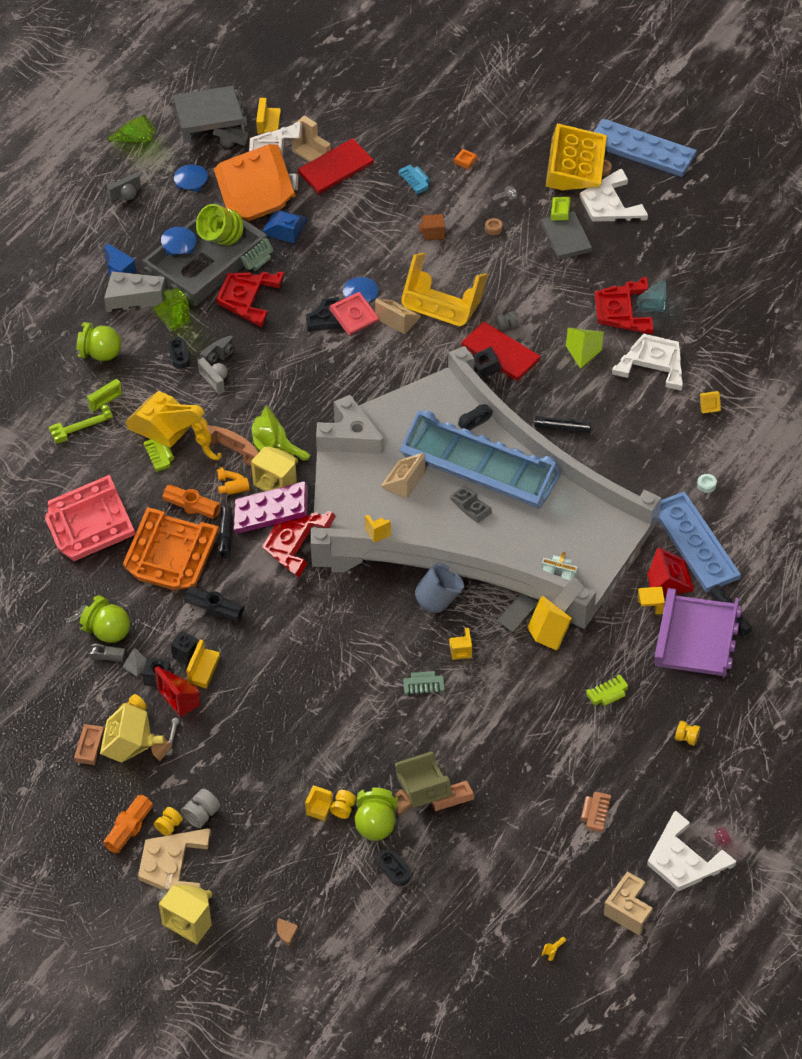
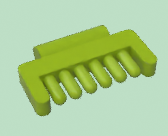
M152 439L144 442V447L147 453H149L156 472L171 467L170 461L174 460V456L170 447Z
M617 675V680L613 678L612 681L605 682L604 686L601 684L599 687L596 686L595 689H587L586 695L594 705L602 703L603 706H606L625 697L624 691L628 690V684L621 675Z

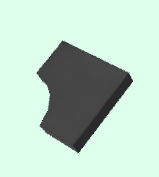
M339 297L321 299V304L317 310L305 314L307 332L343 328L329 309L330 305L340 301Z

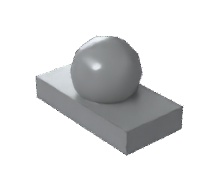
M204 357L199 359V373L219 395L225 392L224 379L228 374L226 366L221 363L211 366Z

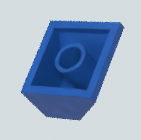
M278 210L273 212L262 232L269 237L295 243L308 217Z

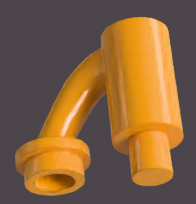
M223 467L217 469L219 481H226V478L234 479L233 481L225 482L224 486L218 487L219 494L227 493V495L250 490L248 479L241 474L224 470Z

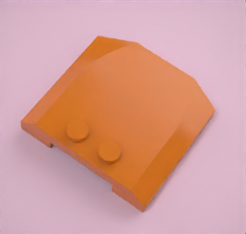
M268 144L220 162L214 169L226 208L237 211L245 221H251L278 211L286 206V202L291 197L294 198L296 196L279 145Z
M147 507L125 557L123 566L137 580L171 590L196 587L219 533V526L200 522V524L191 523L166 516V513Z

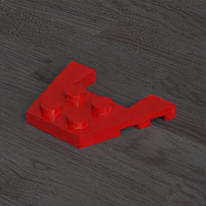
M262 272L261 275L228 273L216 298L217 304L263 327L267 318V311L253 308L252 305L261 285L280 288L284 279V272H277V274Z
M647 277L640 278V281L634 283L632 281L626 282V285L621 287L613 286L595 292L594 298L598 324L653 334L652 317L633 318L630 298L631 294H648Z
M331 511L322 515L312 513L310 516L275 524L262 548L299 578L308 563L302 558L294 557L312 527L329 528L336 516Z

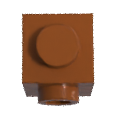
M443 214L422 216V223H419V233L423 234L424 241L445 239Z

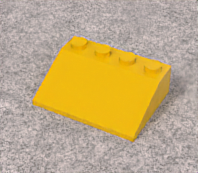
M557 123L552 136L546 187L558 190L600 187L607 135Z

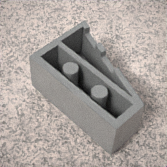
M112 272L104 297L106 312H112V309L117 308L128 310L129 307L139 305L140 308L163 305L166 294L165 278Z

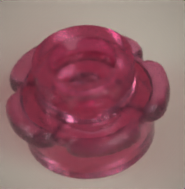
M717 827V832L714 833V836L719 845L723 844L726 847V844L731 842L725 827L720 829Z

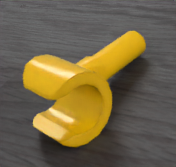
M562 937L553 945L545 944L541 956L547 954L549 955L548 960L552 961L558 947L566 942V938Z

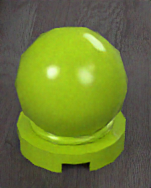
M82 323L81 326L84 329L83 332L78 333L76 350H80V354L77 355L79 358L87 359L91 355L92 358L102 362L110 361L119 354L122 346L121 338L113 328L109 326H97L94 328L92 323Z
M95 596L90 607L86 606L81 614L79 623L83 627L80 629L90 634L94 632L95 636L101 641L117 643L130 630L131 622L128 613L120 606L109 604L108 599L103 596Z
M372 788L370 792H365L364 789L361 790L357 795L356 830L362 837L370 841H380L393 832L396 822L394 811L397 810L398 797H393L391 791L383 788Z

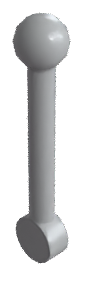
M177 717L172 719L173 726L169 739L171 744L173 743L176 727L180 723ZM170 748L166 755H171L173 753L172 748Z

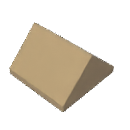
M376 299L375 314L378 316L379 321L403 334H406L421 317V315L393 300Z
M420 453L400 459L381 485L382 488L408 498L425 473V455Z

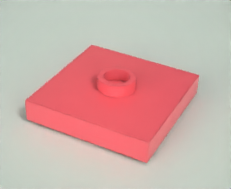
M360 292L330 305L329 308L349 336L379 321L378 316Z

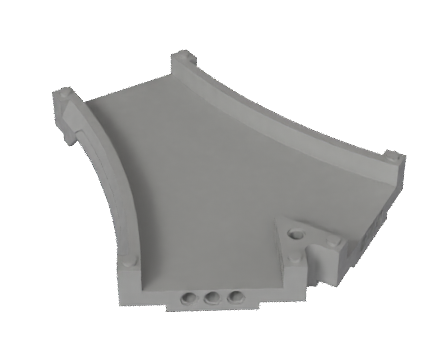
M465 346L448 353V368L359 406L351 395L334 401L335 423L317 422L314 513L322 515L331 511L336 517L329 528H311L312 567H331L332 572H345L362 563L363 560L397 563L428 569L436 563H442L449 566L448 570L453 574L458 573L459 576L501 586L540 600L541 596H544L553 603L570 581L562 578L560 574H552L542 570L543 558L552 560L553 555L560 557L562 552H566V558L573 560L572 565L578 567L577 579L584 588L565 613L572 618L570 623L585 629L600 606H604L639 555L641 546L659 522L661 497L646 490L638 496L591 470L550 442L513 412L474 371V357ZM483 404H487L493 410V414L489 420L470 430L473 433L472 435L477 437L479 435L485 436L490 439V442L495 444L497 441L507 446L506 448L511 450L517 448L529 457L530 455H535L539 458L549 456L555 459L561 471L560 478L541 509L428 465H425L424 475L408 498L383 489L381 486L400 459L406 458L402 455L400 449L418 410L422 412L428 410L435 414V418L440 423H451L456 426V429L462 431L458 426L460 416ZM420 418L407 446H409L423 424ZM428 427L414 449L441 459L454 436ZM459 439L446 461L475 472L488 449L464 439ZM493 452L480 474L509 485L522 462L498 452ZM527 465L514 487L538 496L548 472L532 465ZM552 473L547 486H549L550 481H552V479L554 478L553 476H555V474ZM465 486L477 493L478 500L490 506L492 513L477 523L456 506L450 499V495ZM369 515L373 521L379 518H383L384 521L389 519L391 521L392 536L374 543L365 530V516Z

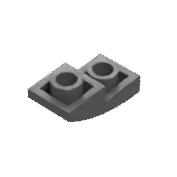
M233 336L224 337L209 345L200 353V359L204 357L210 365L215 363L217 358L224 360L234 351Z
M465 486L450 495V499L456 506L477 523L492 513L491 507L478 500L477 493Z
M520 594L497 621L514 634L525 619L527 620L535 610L537 603L527 595Z

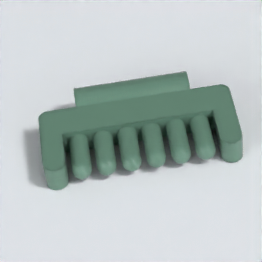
M263 238L260 244H257L248 254L246 253L245 256H241L246 269L257 271L271 259L269 254L273 251L269 240Z
M435 671L411 673V678L403 679L404 694L406 696L409 695V688L410 694L414 693V688L416 694L419 693V688L420 693H424V688L425 693L429 692V688L431 693L434 692V688L435 692H438L440 689V693H444L443 676H435Z

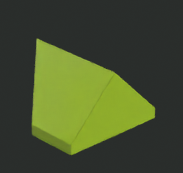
M568 328L566 347L580 369L602 351L604 332Z

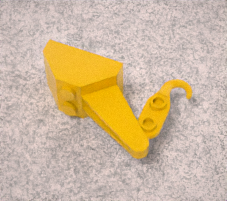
M158 391L150 396L125 421L129 430L170 448L192 426L196 436L195 439L198 444L202 445L204 453L216 461L222 457L221 453L215 455L210 449L211 435L207 427L208 423L202 417L204 410L199 405H181L172 396Z

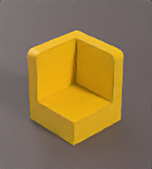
M369 515L365 516V530L374 543L392 536L391 521L389 519L384 521L383 518H379L373 521Z
M662 587L639 588L638 603H641L642 607L654 606L656 614H663L665 601Z
M465 628L464 637L449 639L452 660L472 658L469 628Z
M313 785L305 801L306 815L326 821L333 803L332 792Z

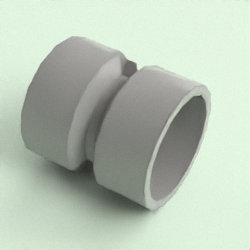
M201 789L193 797V801H189L182 808L181 812L191 825L201 828L209 820V816H213L220 808V803L208 790Z

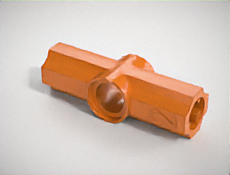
M167 485L162 496L164 501L183 507L188 514L199 513L212 519L218 516L221 508L220 503L200 496L198 491L194 489L184 490L173 485Z
M138 795L127 811H122L118 815L115 827L103 841L104 846L113 853H119L129 838L138 834L142 821L153 807V802L144 795Z

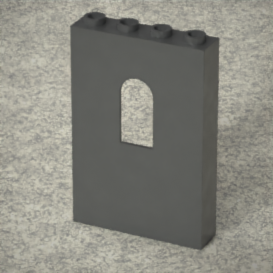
M196 217L185 226V228L190 229L195 234L196 245L194 246V251L191 254L168 255L161 245L142 260L143 272L149 276L164 277L166 288L173 294H177L186 303H190L195 307L224 283L228 273H237L244 267L241 256H245L246 253L248 254L251 249L260 244L263 238L267 239V234L243 220V232L239 240L233 245L224 246L202 239L198 235ZM201 254L214 261L193 278H186L181 273L187 265Z

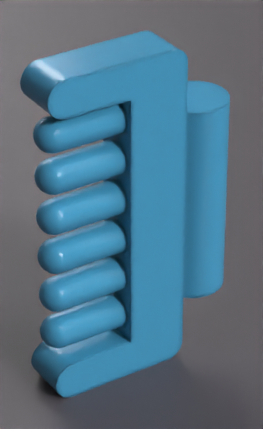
M408 165L399 170V175L404 177V180L411 185L416 194L428 189L430 179L418 166L413 168L411 165Z

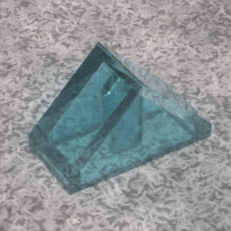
M662 279L638 296L637 309L639 311L665 312L666 280Z

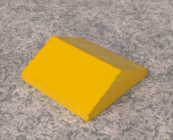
M541 596L527 628L536 642L558 650L572 618L547 598Z

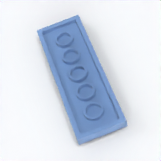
M603 118L594 131L607 135L605 151L681 177L684 176L697 152L695 149Z
M685 491L661 500L659 522L705 592H709L716 585L721 587L739 580L741 574Z

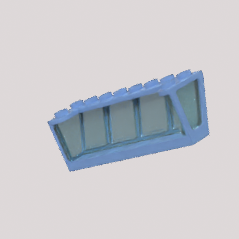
M418 410L400 449L403 456L410 457L423 453L425 455V465L541 509L561 476V471L555 459L549 456L539 458L535 455H530L529 457L517 448L511 450L506 448L507 446L497 441L495 444L490 442V439L485 436H474L467 429H462L461 431L456 429V426L451 423H440L435 418V414L428 410L424 412Z

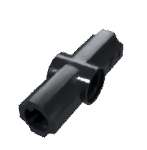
M192 586L186 592L185 603L207 610L210 616H223L236 622L240 621L243 617L245 606L223 598L222 594L217 591L207 592Z

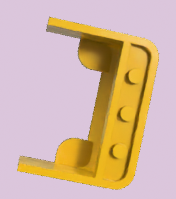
M426 253L414 254L401 299L403 306L409 310L456 326L467 324L481 301L488 274L476 275L473 288L466 290L463 298L460 299L431 289V275L421 271Z

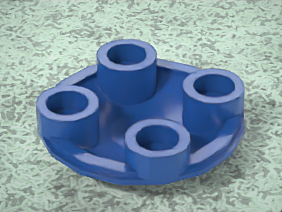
M185 165L174 173V181L177 188L194 192L200 191L208 179L207 171L198 165Z
M173 227L164 232L161 237V243L168 255L191 254L196 245V237L190 229Z
M353 278L344 285L343 294L345 298L358 292L362 294L367 303L378 298V286L369 278Z

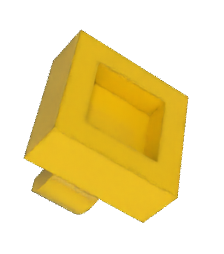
M718 391L700 394L702 413L721 411L720 393Z

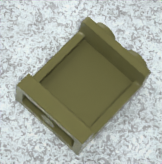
M433 751L395 763L397 779L413 808L452 796L450 780L447 775L443 776L436 764Z

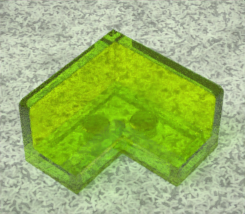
M178 287L173 290L168 289L164 291V302L153 307V311L173 332L190 323L188 300Z

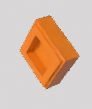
M462 149L454 159V164L469 170L478 159V155Z

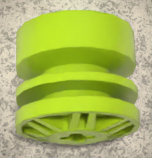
M210 204L202 208L198 214L196 229L202 239L230 246L241 237L243 220L237 211L216 204Z

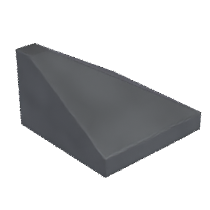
M134 648L122 667L138 678L143 673L146 659Z

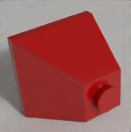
M659 547L656 550L648 572L650 588L662 587L663 596H667L668 588L676 589V595L694 591L685 560Z
M158 666L154 668L158 692L180 717L200 705V692L196 686H191L187 680Z

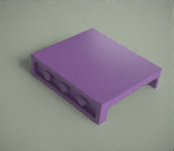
M668 588L655 652V666L726 676L727 670L732 668L733 658L730 657V653L735 651L736 640H733V636L738 634L739 623H736L737 617H741L742 606H739V598L735 599V604L676 596V589Z

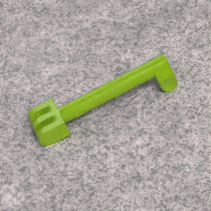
M102 406L101 415L63 428L61 422L50 426L49 431L55 443L67 441L66 434L112 419L113 415L109 406Z

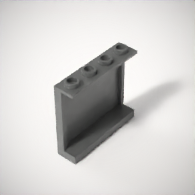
M233 86L173 95L175 112L184 143L191 142L190 133L240 125L242 134H245L244 127H247V121L238 92L234 91Z

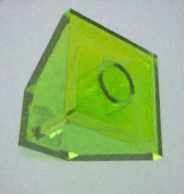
M143 114L128 121L106 139L114 142L139 143L143 141L145 143L153 138L152 134L156 130L147 116Z

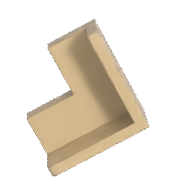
M306 116L297 121L302 123L301 139H291L292 152L311 162L331 151L330 143L318 136L316 122Z
M627 872L606 900L604 907L605 916L637 935L642 933L643 924L652 913V907L636 899L645 887V881Z

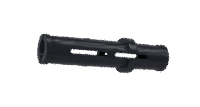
M535 416L534 428L569 431V433L574 431L590 433L591 421L575 420V418L560 419Z
M222 506L220 509L219 534L216 539L218 543L217 556L220 558L222 551L223 558L229 556V544L232 541L230 529L233 509L228 506V512H226V506Z
M719 585L710 589L709 594L715 601L733 602L730 597L725 595ZM742 614L740 618L737 617L736 623H739L738 630L742 636L750 634L753 629Z

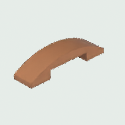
M207 425L211 435L210 446L213 447L218 442L242 454L243 462L251 466V461L256 457L258 451L249 441L230 430Z

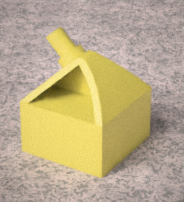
M264 447L251 461L253 485L263 491H269L296 484V464L298 459L283 450Z
M125 703L106 721L100 754L122 763L155 744H164L165 737L164 735L155 736L151 734L146 711Z
M173 885L159 903L162 925L198 944L212 926L208 902L209 898L212 897V892L191 885Z

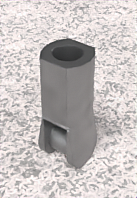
M97 643L91 645L92 652L88 655L90 659L124 663L126 649L108 647Z

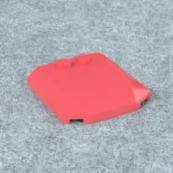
M110 475L48 501L49 508L45 517L58 550L73 561L136 534Z

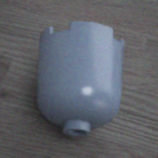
M434 564L415 590V597L420 607L432 613H440L445 610L464 588L463 580L459 574L456 573L454 575L448 570L450 567L445 564Z

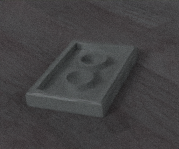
M574 211L569 213V220L551 221V217L541 219V224L558 260L592 252L590 242Z

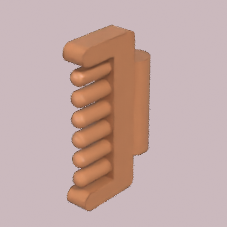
M594 792L593 798H585L581 820L587 822L586 829L597 832L604 831V822L607 817L605 813L608 812L607 809L609 808L611 795Z

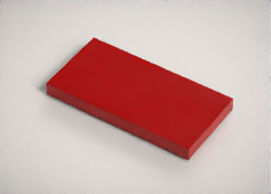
M352 138L298 168V173L317 194H320L372 165L374 160Z
M485 321L461 342V347L465 346L473 354L492 346L502 366L499 370L517 382L541 360L540 355Z

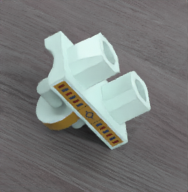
M562 552L560 557L553 555L552 560L543 558L542 570L560 574L562 578L569 581L574 576L577 578L578 567L572 565L573 560L566 558V552Z

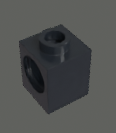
M492 346L472 355L474 357V371L476 373L479 372L482 377L502 368ZM489 360L487 364L482 365L484 361Z
M181 631L170 644L172 658L188 666L198 645V639Z
M146 658L142 673L144 685L157 687L154 669L157 666L174 674V669H171L170 660Z

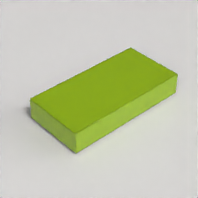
M570 197L553 198L551 221L569 220Z
M115 379L87 396L88 408L94 412L122 395L121 382Z

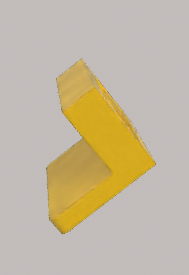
M266 98L259 99L256 120L257 134L273 132L279 128L281 110L280 108H267Z
M199 640L186 672L190 684L207 688L220 659V652L205 649L204 640Z

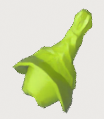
M266 405L261 416L256 417L252 425L251 431L254 446L259 451L264 447L281 449L291 455H296L302 460H308L310 454L289 442L286 438L285 430L271 409Z

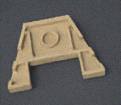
M211 829L145 840L138 874L139 880L161 890L166 889L168 891L173 885L200 887V883L180 881L186 847L208 849Z

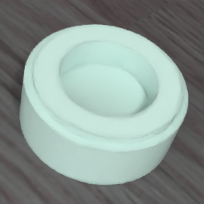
M703 474L698 478L697 487L704 493L713 492L716 489L717 480L713 475Z

